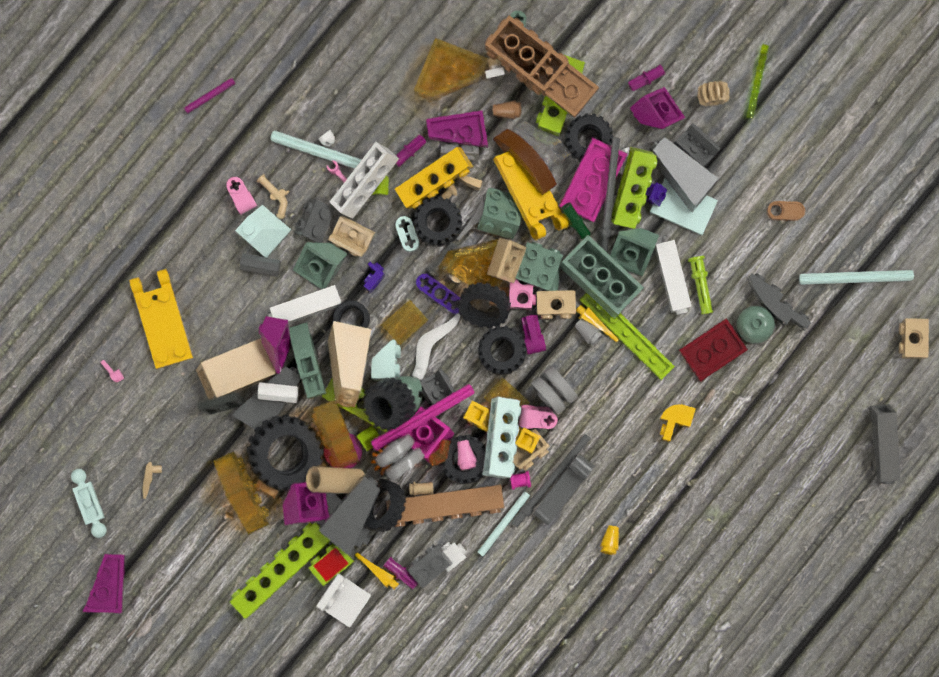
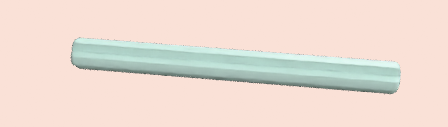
M273 131L271 135V141L330 161L334 160L339 164L354 169L361 162V159L277 131Z
M912 270L810 273L799 275V283L801 285L912 281L914 279Z

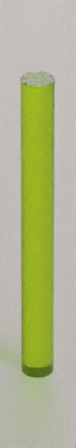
M762 44L746 115L748 119H753L769 49V45Z

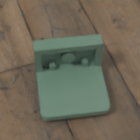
M488 188L483 213L478 222L477 229L513 240L520 226L521 213L510 193Z
M527 242V248L516 279L545 290H550L563 255L556 249L550 248L548 250L542 248L543 245L539 243Z

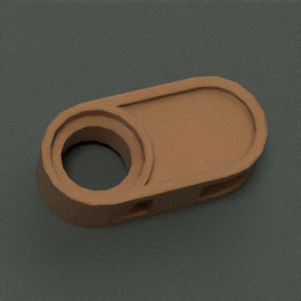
M774 201L767 207L766 212L772 220L797 221L804 216L805 207L800 202ZM773 206L781 208L779 216H774L771 213Z

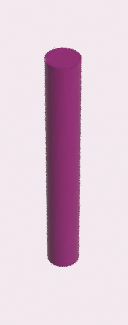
M231 77L185 106L184 109L187 114L235 85L236 83Z

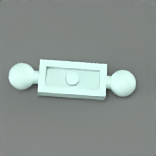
M75 469L71 473V480L78 487L73 488V492L86 525L92 523V535L96 538H102L106 534L107 529L99 520L105 518L93 484L92 482L85 484V471Z

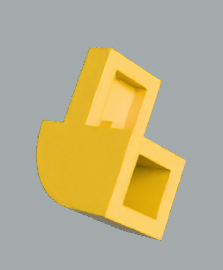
M682 404L672 405L667 408L660 416V420L667 421L666 424H662L659 435H662V440L670 442L675 424L690 428L696 408Z

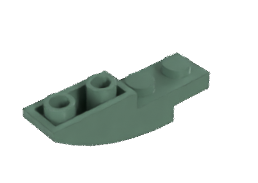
M308 323L290 327L292 347L307 398L312 399L327 394Z

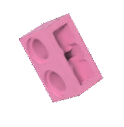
M517 279L514 284L510 283V309L531 310L532 305L536 306V294H533L534 285H522ZM519 295H526L528 301L525 304L519 303L517 301Z

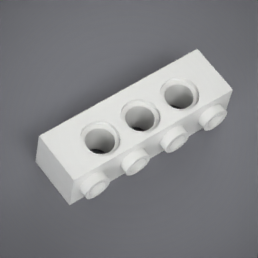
M375 142L331 199L330 203L340 213L353 219L399 158L388 148Z

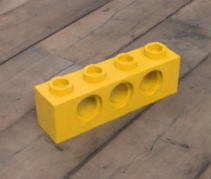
M456 147L396 187L395 191L406 208L416 209L419 205L423 204L422 201L426 198L430 199L438 195V190L442 187L446 189L455 183L453 180L457 177L463 178L470 173L469 169L473 165L463 149ZM449 164H452L454 166V171L452 174H449L447 172V166ZM434 174L438 176V183L435 185L431 181ZM418 185H421L423 188V192L420 195L416 193Z

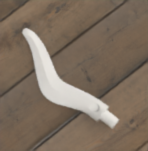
M459 313L447 323L427 332L419 339L416 349V364L411 376L423 380L432 346L457 325L461 317Z

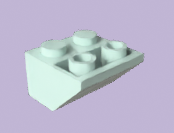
M391 340L372 358L371 378L373 381H381L387 377H395V379L400 377V366L397 364V358L401 357V346L397 345L396 340Z

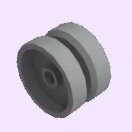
M550 366L543 372L549 384L540 377H537L530 384L544 404L550 407L555 414L559 415L565 409V405L560 397L571 404L578 396L566 380Z
M409 434L391 443L374 459L380 467L393 463L385 472L390 481L403 475L425 457L420 448H414L407 452L415 442Z

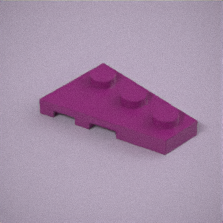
M482 110L426 119L428 135L431 140L488 148Z
M104 555L83 612L123 613L125 555Z

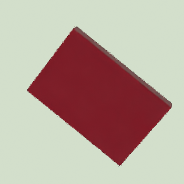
M726 318L678 351L699 382H701L748 349Z

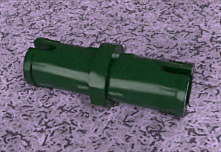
M571 202L564 204L561 210L569 220V225L576 230L581 240L587 235L590 236L591 232L583 222L582 215L577 213Z

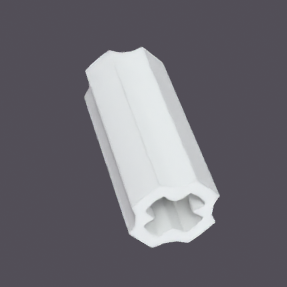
M259 382L258 399L297 403L298 387Z

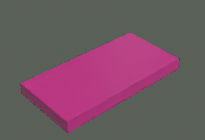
M592 137L562 198L560 207L571 202L579 215L592 222L595 221L606 199L611 155L610 145ZM621 150L618 153L616 177L627 157V153Z

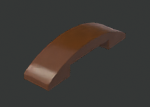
M506 129L493 138L504 153L509 151L531 175L532 179L530 182L542 195L557 185L551 171L540 155L518 134Z

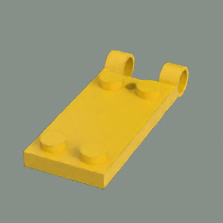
M509 151L493 159L534 240L546 236L545 227L542 223H539L544 219L551 217L553 225L558 231L569 226V220L561 212L551 191L542 195L530 182L532 179L531 175Z
M167 269L157 271L162 288L144 293L139 277L129 280L156 369L193 358ZM154 295H157L158 298L157 300H153L152 297Z

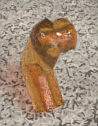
M441 440L439 449L429 457L431 465H439L447 459L450 441Z

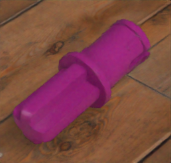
M660 64L647 72L643 71L641 75L628 82L629 88L632 91H636L647 84L651 85L652 81L664 76L665 71Z
M419 134L409 144L403 145L404 148L396 154L399 158L396 164L399 167L411 156L414 157V153L426 144V140L422 135Z
M392 557L384 564L383 567L387 568L396 576V579L399 578L411 589L418 585V582L406 570V567L403 568Z

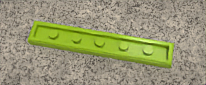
M587 293L580 298V301L587 308L589 307L600 321L660 380L675 367L621 313L614 319Z

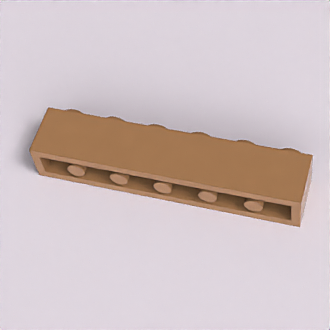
M501 485L406 498V503H404L406 507L405 512L402 513L403 517L401 520H398V524L395 527L405 526V522L413 521V525L422 524L424 519L432 518V522L443 521L445 516H451V519L463 518L462 514L470 513V517L482 515L481 511L488 510L490 514L500 513L501 509L504 508ZM390 500L386 501L387 510L390 505Z

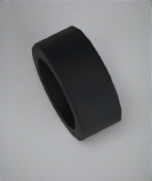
M346 301L336 308L333 321L341 323L342 313L346 309L355 308L363 316V323L360 327H369L370 316L363 304L357 301Z

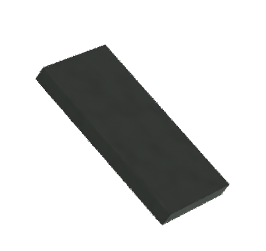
M234 392L199 402L197 406L198 410L212 415L240 407L245 402L243 397Z

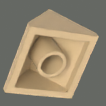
M499 238L487 274L514 284L527 247Z

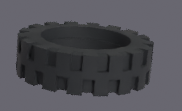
M477 283L476 285L470 284L468 288L465 287L463 289L458 309L459 314L463 315V319L465 321L468 320L470 324H476L480 328H483V326L492 328V326H500L501 323L504 324L506 322L511 302L509 296H506V292L504 290L501 291L498 286H491L489 283ZM485 299L493 302L499 309L494 312H484L473 307L470 301Z
M381 478L376 480L378 482L376 486L380 489L376 499L382 492L388 491L390 495L389 508L381 519L376 520L373 514L374 501L364 526L375 531L384 532V530L390 531L391 527H395L398 524V520L402 519V513L405 512L406 508L404 506L406 498L404 497V491L400 489V485Z

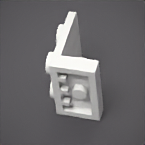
M338 574L316 607L326 611L346 626L351 627L371 595L341 574Z

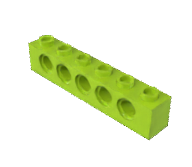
M310 522L302 529L304 533L299 538L295 536L288 542L290 546L285 551L281 549L274 555L275 560L271 564L267 562L259 569L261 573L257 577L253 575L245 582L247 586L242 591L238 589L231 595L233 599L230 603L244 619H248L331 541L319 531L320 525L317 522L314 524ZM307 537L313 539L314 544L311 548H306L303 545V541ZM293 550L299 553V559L295 562L289 558V554ZM279 563L285 567V572L282 575H278L275 572V566ZM263 577H268L271 581L268 588L261 586V579ZM249 590H253L256 593L254 601H249L246 597Z

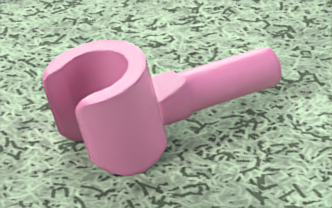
M332 160L336 167L330 169L327 166V169L331 174H336L345 182L347 178L339 170L337 162Z
M105 360L101 361V364L108 371L114 382L124 379L119 369L113 371Z

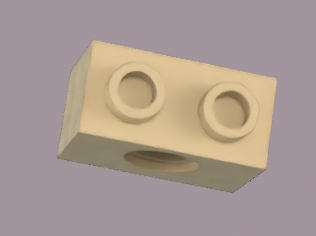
M575 290L537 291V316H541V319H553V316H560V319H571L576 314ZM553 301H559L562 307L559 310L552 309L551 303Z
M905 318L899 324V334L902 335V342L899 343V354H902L903 359L928 358L929 319ZM910 334L917 336L918 341L916 344L910 342Z

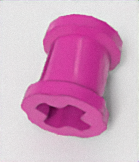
M529 471L511 475L512 490L524 486L531 487Z

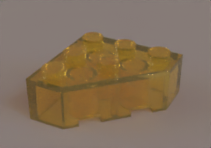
M435 38L414 88V94L429 101H435L482 80L488 65V58Z
M499 239L450 250L446 253L438 268L467 287L470 284L476 285L477 283H489L491 286L499 287L503 280L487 274Z
M333 400L313 408L315 414H312V418L319 432L322 431L323 433L320 437L324 447L331 452L329 459L332 466L346 468L360 463L336 401Z
M233 451L214 460L213 462L225 495L248 535L269 525L267 517L270 515L265 505H261L262 501L259 494L255 493L258 490L254 482L249 480L250 476L246 468H244L246 465L242 457H237Z

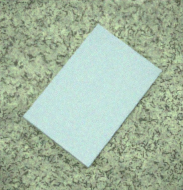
M665 178L662 186L667 189L666 197L660 207L653 205L650 213L702 236L718 200L706 196L692 213Z

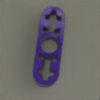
M428 274L418 276L416 285L420 291L453 314L459 313L458 308L452 309L450 302H447V305L444 304L449 294L452 295L450 299L453 302L460 300L458 295ZM426 278H428V283L431 286H433L434 283L437 284V286H435L432 289L431 294L428 292L430 291L429 287H421V279L425 280ZM437 289L445 290L446 296L443 299L435 297Z

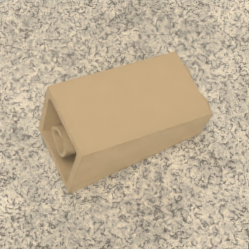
M333 321L328 337V349L336 403L344 407H355L361 392L371 329Z
M261 338L203 361L196 369L208 399L234 392L239 393L278 374L265 351Z

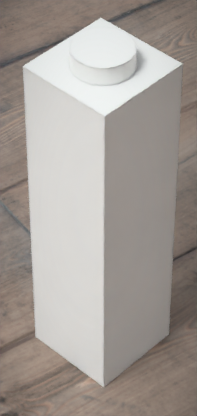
M675 240L656 244L655 251L671 313L676 312L677 315L687 313V309H690L692 306Z
M333 285L271 307V313L268 316L286 319L290 324L336 308L342 302L336 286Z

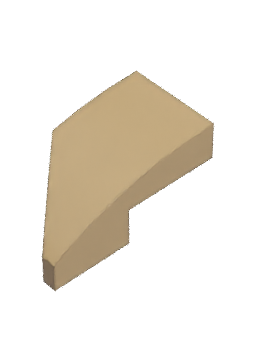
M453 166L450 167L449 171L452 174L454 171ZM468 176L456 178L473 189L481 190L482 180Z

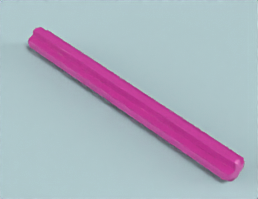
M467 384L416 414L398 428L387 431L373 439L371 443L374 449L379 450L465 400L475 393L474 389L470 384Z

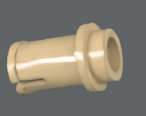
M260 480L255 485L258 491L262 490L274 499L279 493L278 490L268 487Z
M413 482V484H409L410 495L416 497V495L433 494V483Z

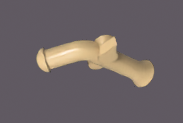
M263 174L256 182L261 183L271 193L270 198L272 200L277 199L280 202L276 216L279 219H284L288 204L285 196L290 191L278 190Z

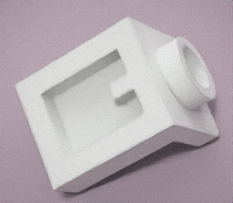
M488 59L490 70L485 71L486 78L510 73L501 66L502 63L498 59Z

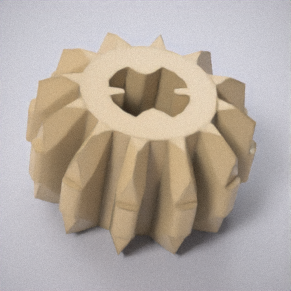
M715 81L700 85L697 95L701 105L718 106L729 101L730 91L727 83Z

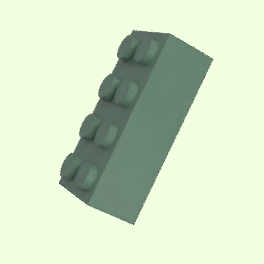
M589 235L581 241L559 266L614 319L644 288Z

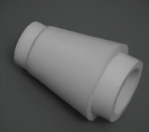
M580 319L575 325V328H577L587 344L595 346L603 337L600 329L584 319Z

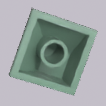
M642 228L620 231L610 256L625 270L643 276L659 235Z
M307 242L293 271L319 288L325 289L340 269L347 253L332 243Z

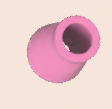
M469 441L457 442L458 466H460V469L466 470L476 467L475 462L477 461Z

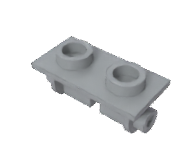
M445 144V146H441L440 156H444L458 147V145ZM462 145V149L471 164H479V147Z

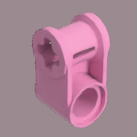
M232 177L227 181V190L240 215L257 206L251 193L240 178ZM232 184H240L238 186L239 190L231 189L233 187Z
M521 406L520 427L551 429L557 424V416L549 407Z

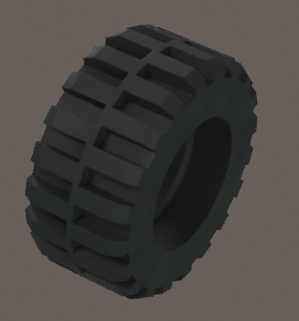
M283 415L282 417L273 416L271 420H264L262 422L263 425L260 428L257 426L254 429V436L250 435L248 440L250 446H247L246 452L249 454L247 461L251 466V471L265 485L278 491H289L292 484L306 483L308 471L312 467H318L323 464L321 455L324 454V448L321 447L322 441L317 436L316 430L303 420L289 415ZM290 435L300 442L302 447L301 457L294 467L280 471L270 464L268 459L269 449L276 439L281 436Z

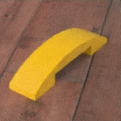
M471 401L463 418L488 433L489 409ZM503 418L504 423L507 424L508 420ZM519 427L515 444L517 448L532 454L541 436L524 427ZM501 434L500 439L504 442L506 437L504 434Z

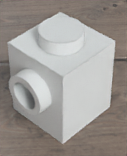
M448 542L441 548L453 563L446 569L448 572L467 558L464 555L467 551L460 543L456 545L455 543L450 544Z

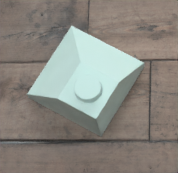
M262 205L251 213L235 231L267 258L291 229Z

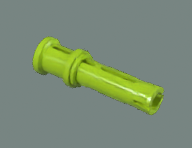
M705 256L688 259L692 269L691 278L695 279L701 315L713 313L706 280L708 271L705 270Z

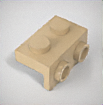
M341 215L328 240L336 247H343L349 250L350 254L362 257L367 252L375 232Z
M536 429L532 431L533 433L541 436ZM541 436L532 454L517 448L516 454L513 457L514 465L519 471L522 468L526 471L534 464L532 460L537 456L541 459L549 452L547 449L550 445Z

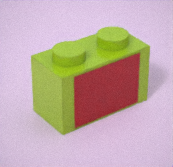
M334 543L325 550L327 553L323 557L318 555L310 562L312 566L309 569L323 586L355 562L350 555L348 556Z

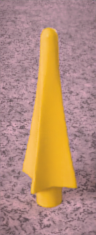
M581 305L577 307L576 312L581 315L579 319H584L597 327L615 342L619 341L589 307L586 309Z
M355 554L385 587L388 588L390 586L394 590L398 587L399 583L394 580L395 576L376 566L361 554Z

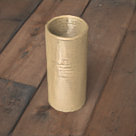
M312 467L308 471L306 482L309 490L312 492L349 493L365 474L361 469Z

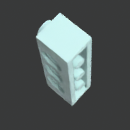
M502 397L491 399L483 467L484 476L505 479L510 478L514 473L513 457L517 450L515 439L519 432L517 422L521 414L519 400ZM504 414L508 418L507 424L503 421ZM501 434H504L506 437L505 443L500 439ZM499 453L504 457L503 462H500L498 459Z

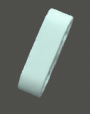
M402 216L396 221V229L404 250L414 252L419 247V240L411 219ZM405 220L406 223H410L407 226V233H405L403 228H399L401 221ZM410 235L411 240L416 241L413 244V248L405 245L408 242L406 236Z

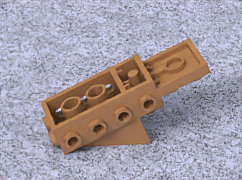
M510 15L506 20L503 19L499 23L497 31L491 34L485 41L486 54L493 60L498 59L502 63L501 66L508 72L512 70L516 73V78L524 83L528 89L534 91L537 95L547 96L576 118L599 90V87L571 66L565 55L562 53L558 54L553 50L552 45L540 40L539 36L531 29H526L517 18L513 19Z

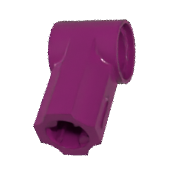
M530 315L521 318L527 354L547 351L544 336L541 334L538 316Z

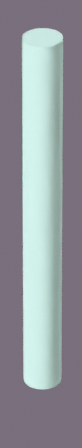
M524 491L477 551L480 555L484 556L530 497L527 492Z

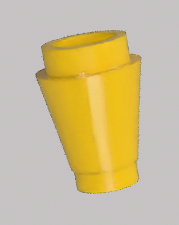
M608 525L600 544L602 553L616 555V551H619V527Z

